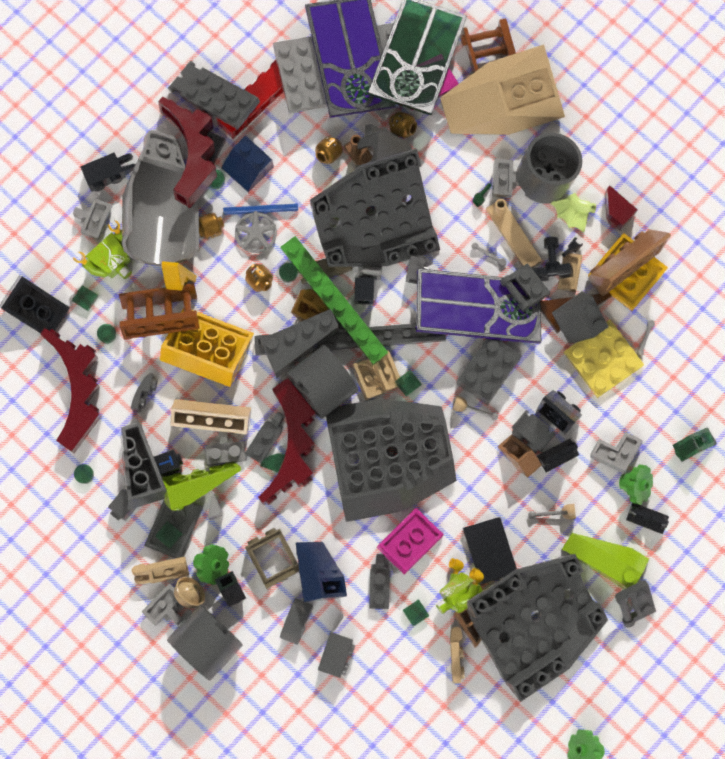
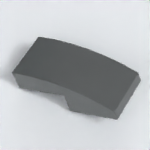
M149 373L137 388L130 407L133 412L141 413V409L145 408L146 397L144 395L152 396L153 391H156L158 381L153 373Z
M295 598L280 633L281 639L296 645L299 644L306 629V623L314 609L312 604Z

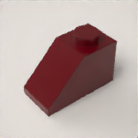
M610 185L605 191L606 219L612 228H617L621 231L635 216L638 209Z

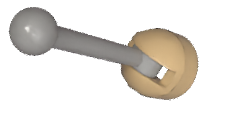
M456 396L452 410L462 412L465 409H469L489 416L492 420L498 419L497 413H489L469 406L466 399Z
M567 504L563 506L561 511L538 513L530 511L528 517L534 519L538 516L562 514L565 519H576L575 505Z

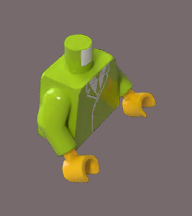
M114 220L117 223L116 228L112 229L108 224V228L112 232L86 256L83 252H78L81 255V260L78 261L73 257V261L82 263V267L94 276L114 278L119 274L125 280L132 274V271L127 267L131 260L123 249L120 224L117 220Z
M454 558L450 559L449 567L454 570L450 574L449 583L439 591L443 599L436 604L441 614H444L449 609L457 613L463 612L467 609V601L483 591L479 583L484 579V575L480 570L472 568L469 576L462 572L459 573L464 567L463 562Z

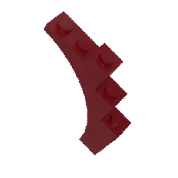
M162 96L158 101L160 112L179 128L188 147L186 167L181 179L173 189L174 197L178 202L191 208L217 177L216 166L211 161H208L215 153L213 140L206 136L208 131L213 129L212 117L207 112H202L198 109L192 114L187 108H182L173 100H168Z
M44 328L40 335L60 354L67 368L71 383L69 414L64 428L56 441L75 454L102 417L98 413L100 410L91 403L89 406L87 405L100 388L97 384L98 380L90 374L85 376L98 357L95 354L96 350L91 346L86 345L84 347L80 344L75 350L76 346L69 340L64 342L59 338L61 335L55 330L51 329L48 331Z
M288 378L272 389L286 417L288 443L285 458L277 476L270 486L258 496L263 505L266 503L270 505L276 501L279 493L282 491L286 493L293 487V482L298 487L302 485L306 487L313 481L312 477H314V473L301 457L303 455L307 457L314 451L315 443L302 427H309L313 424L316 413Z

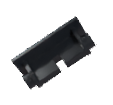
M569 438L537 455V458L547 473L580 454L577 451V444Z
M632 503L626 521L663 535L669 523V516Z

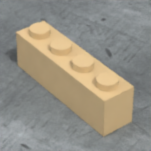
M175 399L171 407L170 426L248 434L251 407Z

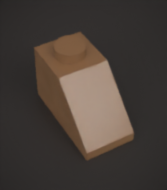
M512 434L498 446V449L514 467L527 478L542 466L533 450Z

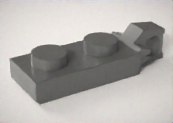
M277 412L273 419L268 418L246 450L245 455L260 464L263 463L282 433L283 426L280 424L285 418L283 414Z
M377 554L376 564H371L369 609H389V564H384L383 554Z

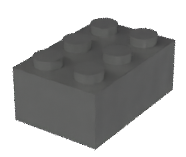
M486 339L458 378L457 385L488 406L514 370L522 355L501 340Z

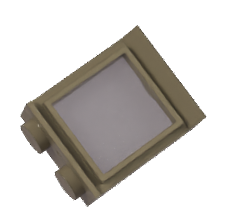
M275 528L265 532L266 536L261 539L256 537L248 541V546L245 547L267 590L299 573L298 562L280 529L276 530Z

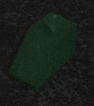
M707 427L685 437L672 446L676 456L683 462L717 445V442Z

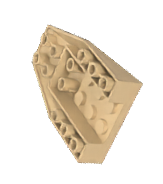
M544 44L488 62L440 97L451 134L510 135L565 117Z

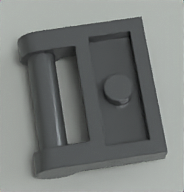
M528 263L512 274L505 276L500 281L501 285L506 287L519 303V308L522 312L550 295V291ZM513 281L517 282V284L521 287L524 293L528 296L529 300L524 299V297L520 294L517 288L513 285Z
M646 580L615 595L616 602L620 605L623 624L627 628L634 626L636 621L656 612L649 584ZM629 598L631 599L632 606L634 609V612L630 613L627 604Z

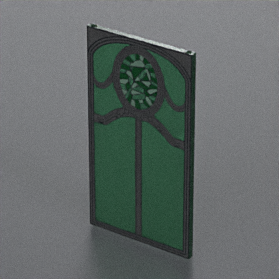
M402 0L367 95L432 116L467 15L421 0Z

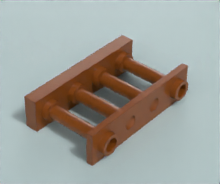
M506 18L500 19L498 27L494 30L469 35L468 29L465 27L463 28V35H460L461 44L466 47L472 73L478 70L476 62L478 58L500 53L502 55L505 54L506 57L516 54ZM493 37L501 38L502 44L500 46L476 52L473 51L471 42Z
M194 283L184 284L181 291L162 287L119 294L122 309H127V320L120 321L123 340L200 329L197 311H192L191 300L197 299ZM183 301L184 312L173 313L172 302ZM164 304L165 315L154 316L153 305ZM145 306L146 318L135 319L134 308Z

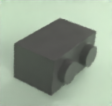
M330 632L317 670L341 678V675H346L349 666L346 660L348 655H353L356 646L352 644L353 639Z

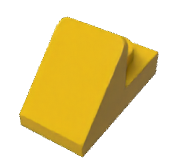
M162 261L161 266L166 289L181 291L184 284L196 282L197 275L181 264Z

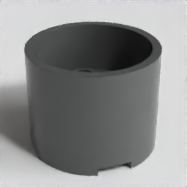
M544 133L537 136L530 143L516 170L517 183L525 192V196L535 202L544 204L552 203V201L564 197L582 169L583 160L579 147L573 140L563 134Z
M322 345L287 372L291 383L306 402L311 405L310 407L320 419H323L359 391L345 367L325 345Z
M201 604L167 639V642L209 681L219 673L243 646L242 642Z

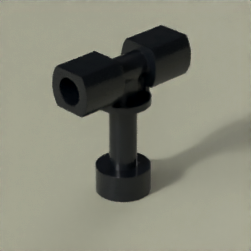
M551 236L544 239V248L548 249L549 262L545 263V267L533 268V271L541 281H548L549 277L559 276L560 279L573 277V266L571 263L560 264V262L556 261V248L559 247V238Z

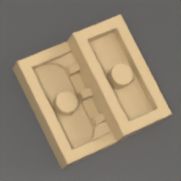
M389 350L388 354L374 365L366 359L351 366L365 401L403 386Z

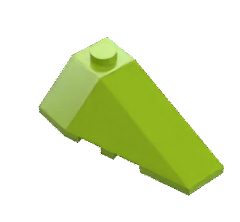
M232 462L211 466L209 471L194 469L191 474L182 475L181 472L163 476L162 480L166 488L165 504L171 510H181L184 506L190 505L241 471V466Z
M571 533L562 548L569 555L575 554L580 562L624 590L637 584L649 561V558L633 548L576 533Z

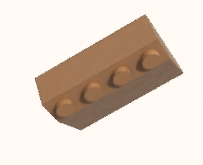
M651 229L645 233L641 231L634 237V242L631 244L627 242L619 249L621 252L617 255L611 254L605 259L606 263L601 267L599 265L594 267L590 271L591 275L588 280L603 297L658 255L672 235L669 232Z

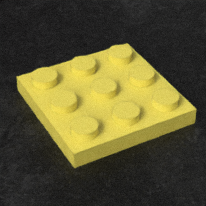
M611 320L607 321L609 327L597 336L579 341L563 352L597 399L644 366L643 362Z

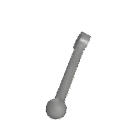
M473 243L471 245V248L473 250H478L484 253L485 255L499 262L500 266L506 265V260L504 258L499 259L498 257L479 247L477 243Z
M649 320L647 322L648 328L646 330L640 349H638L636 352L638 356L644 355L643 349L645 347L649 333L651 331V328L655 326V322L653 320Z

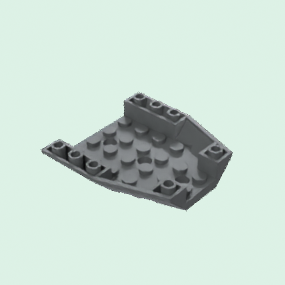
M417 148L363 164L310 199L311 211L328 267L390 266L409 260L411 256L425 255L440 250L419 169L421 163ZM405 195H411V199L408 202H402V198ZM369 206L375 207L372 213H366V209ZM337 217L339 221L336 224H330V219Z
M380 398L338 406L326 416L346 522L405 511L457 481L442 406ZM432 439L436 442V447L431 450L427 449L425 442ZM395 447L398 453L396 456L390 457L386 453L387 449ZM351 454H357L359 462L351 464L348 461V457Z
M575 554L518 568L467 601L468 615L501 678L520 702L569 670L608 621L601 604L593 601L580 576L583 569ZM570 589L571 594L565 599L564 592ZM535 610H538V611H539V616H538V618L535 619V620H532V617H531V616H532V613H533ZM502 632H506V639L500 642V634Z

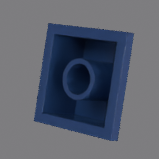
M245 135L232 148L221 168L244 190L249 192L274 165L273 160Z

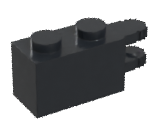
M115 152L82 165L80 168L88 187L93 192L101 191L107 185L120 183L122 179L126 178L125 175L133 172L136 164L121 167L122 164L133 160V155L129 153L117 158Z

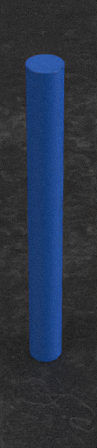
M298 203L223 207L224 215L248 214L254 211L260 213L298 211Z

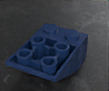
M323 542L295 543L304 602L326 601L347 597L344 575Z

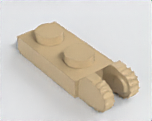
M185 557L146 565L139 564L131 568L132 574L135 576L134 581L138 585L156 583L189 575Z
M454 627L450 631L452 683L458 684L461 683V679H465L464 667H460V659L464 658L463 647H459L463 634L459 627Z

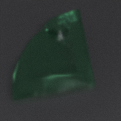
M277 453L268 456L262 461L260 467L278 473L285 454Z

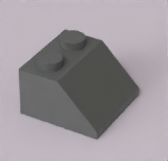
M583 291L552 312L569 344L594 338L609 327L593 296Z

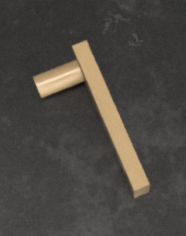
M498 199L494 204L486 208V212L521 266L528 263L531 268L542 262V259L506 206V201Z

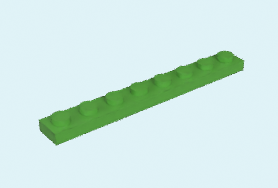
M294 236L280 247L283 253L325 306L332 310L334 317L372 365L385 357L388 351L298 238Z

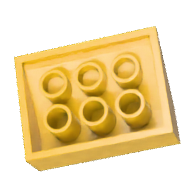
M197 312L200 329L168 333L161 345L160 361L231 387L254 335L250 331Z

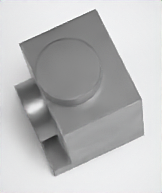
M411 256L405 282L417 285L418 268L428 269V266L425 265V256Z

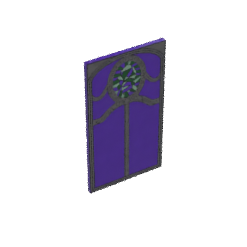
M331 0L305 4L329 117L334 118L395 108L394 101L368 93L383 53L371 0ZM385 59L382 67H386ZM381 70L376 82L381 90L393 97L390 90L388 72Z
M418 268L415 328L416 332L541 344V301L522 312L519 308V303L508 289L501 285L500 281L504 277ZM513 281V285L517 288V290L524 297V299L529 300L528 296L524 293V291L517 284V282Z

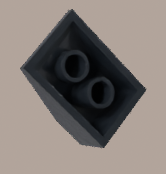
M20 275L0 303V309L38 333H41L44 328L48 331L51 329L56 330L70 309L69 306Z
M552 390L536 409L565 435L582 417L580 408L573 403H568L565 395L560 391Z

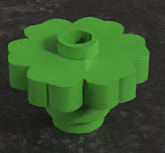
M639 464L637 467H633L630 473L622 474L620 477V489L627 492V495L630 496V502L642 505L643 502L648 501L651 495L653 474H650L651 468L647 465Z
M210 544L203 548L202 553L194 557L193 565L198 570L197 577L201 582L216 585L215 579L227 574L229 562L227 561L228 552L224 547Z
M579 729L576 734L571 735L568 742L570 749L568 752L569 759H602L604 756V746L599 742V737L593 735L591 730Z

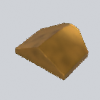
M302 289L291 313L298 320L304 321L329 309L313 289Z

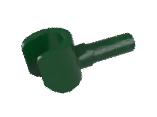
M490 183L482 191L474 195L472 201L476 207L481 206L485 202L483 196L492 186Z

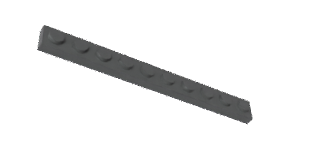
M416 323L369 327L383 346L446 341L445 334L416 332ZM339 329L338 333L322 344L329 350L359 348L345 329ZM269 335L254 336L256 356L266 355L260 339ZM322 345L318 346V347L315 348L313 351H316V350H317L318 348H320Z

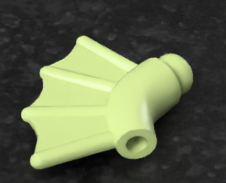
M576 193L550 203L556 208L557 218L563 219L567 223L568 228H578L582 232H585L589 212H596L595 203L581 200Z

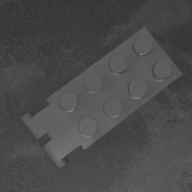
M189 61L180 72L183 77L177 76L168 87V90L171 93L179 92L182 99L238 130L260 103L259 98L203 67L201 70L196 68L195 63Z

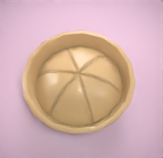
M181 577L174 588V596L177 602L185 608H195L205 602L206 596L202 586L190 577Z

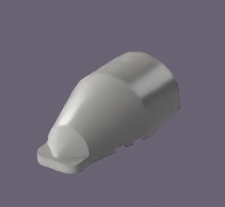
M150 130L144 136V147L122 195V245L124 252L132 259L144 264L161 266L162 261L175 263L187 261L199 251L198 201L191 208H188L175 200L173 189L185 170V164L181 155V145L176 137L156 130Z

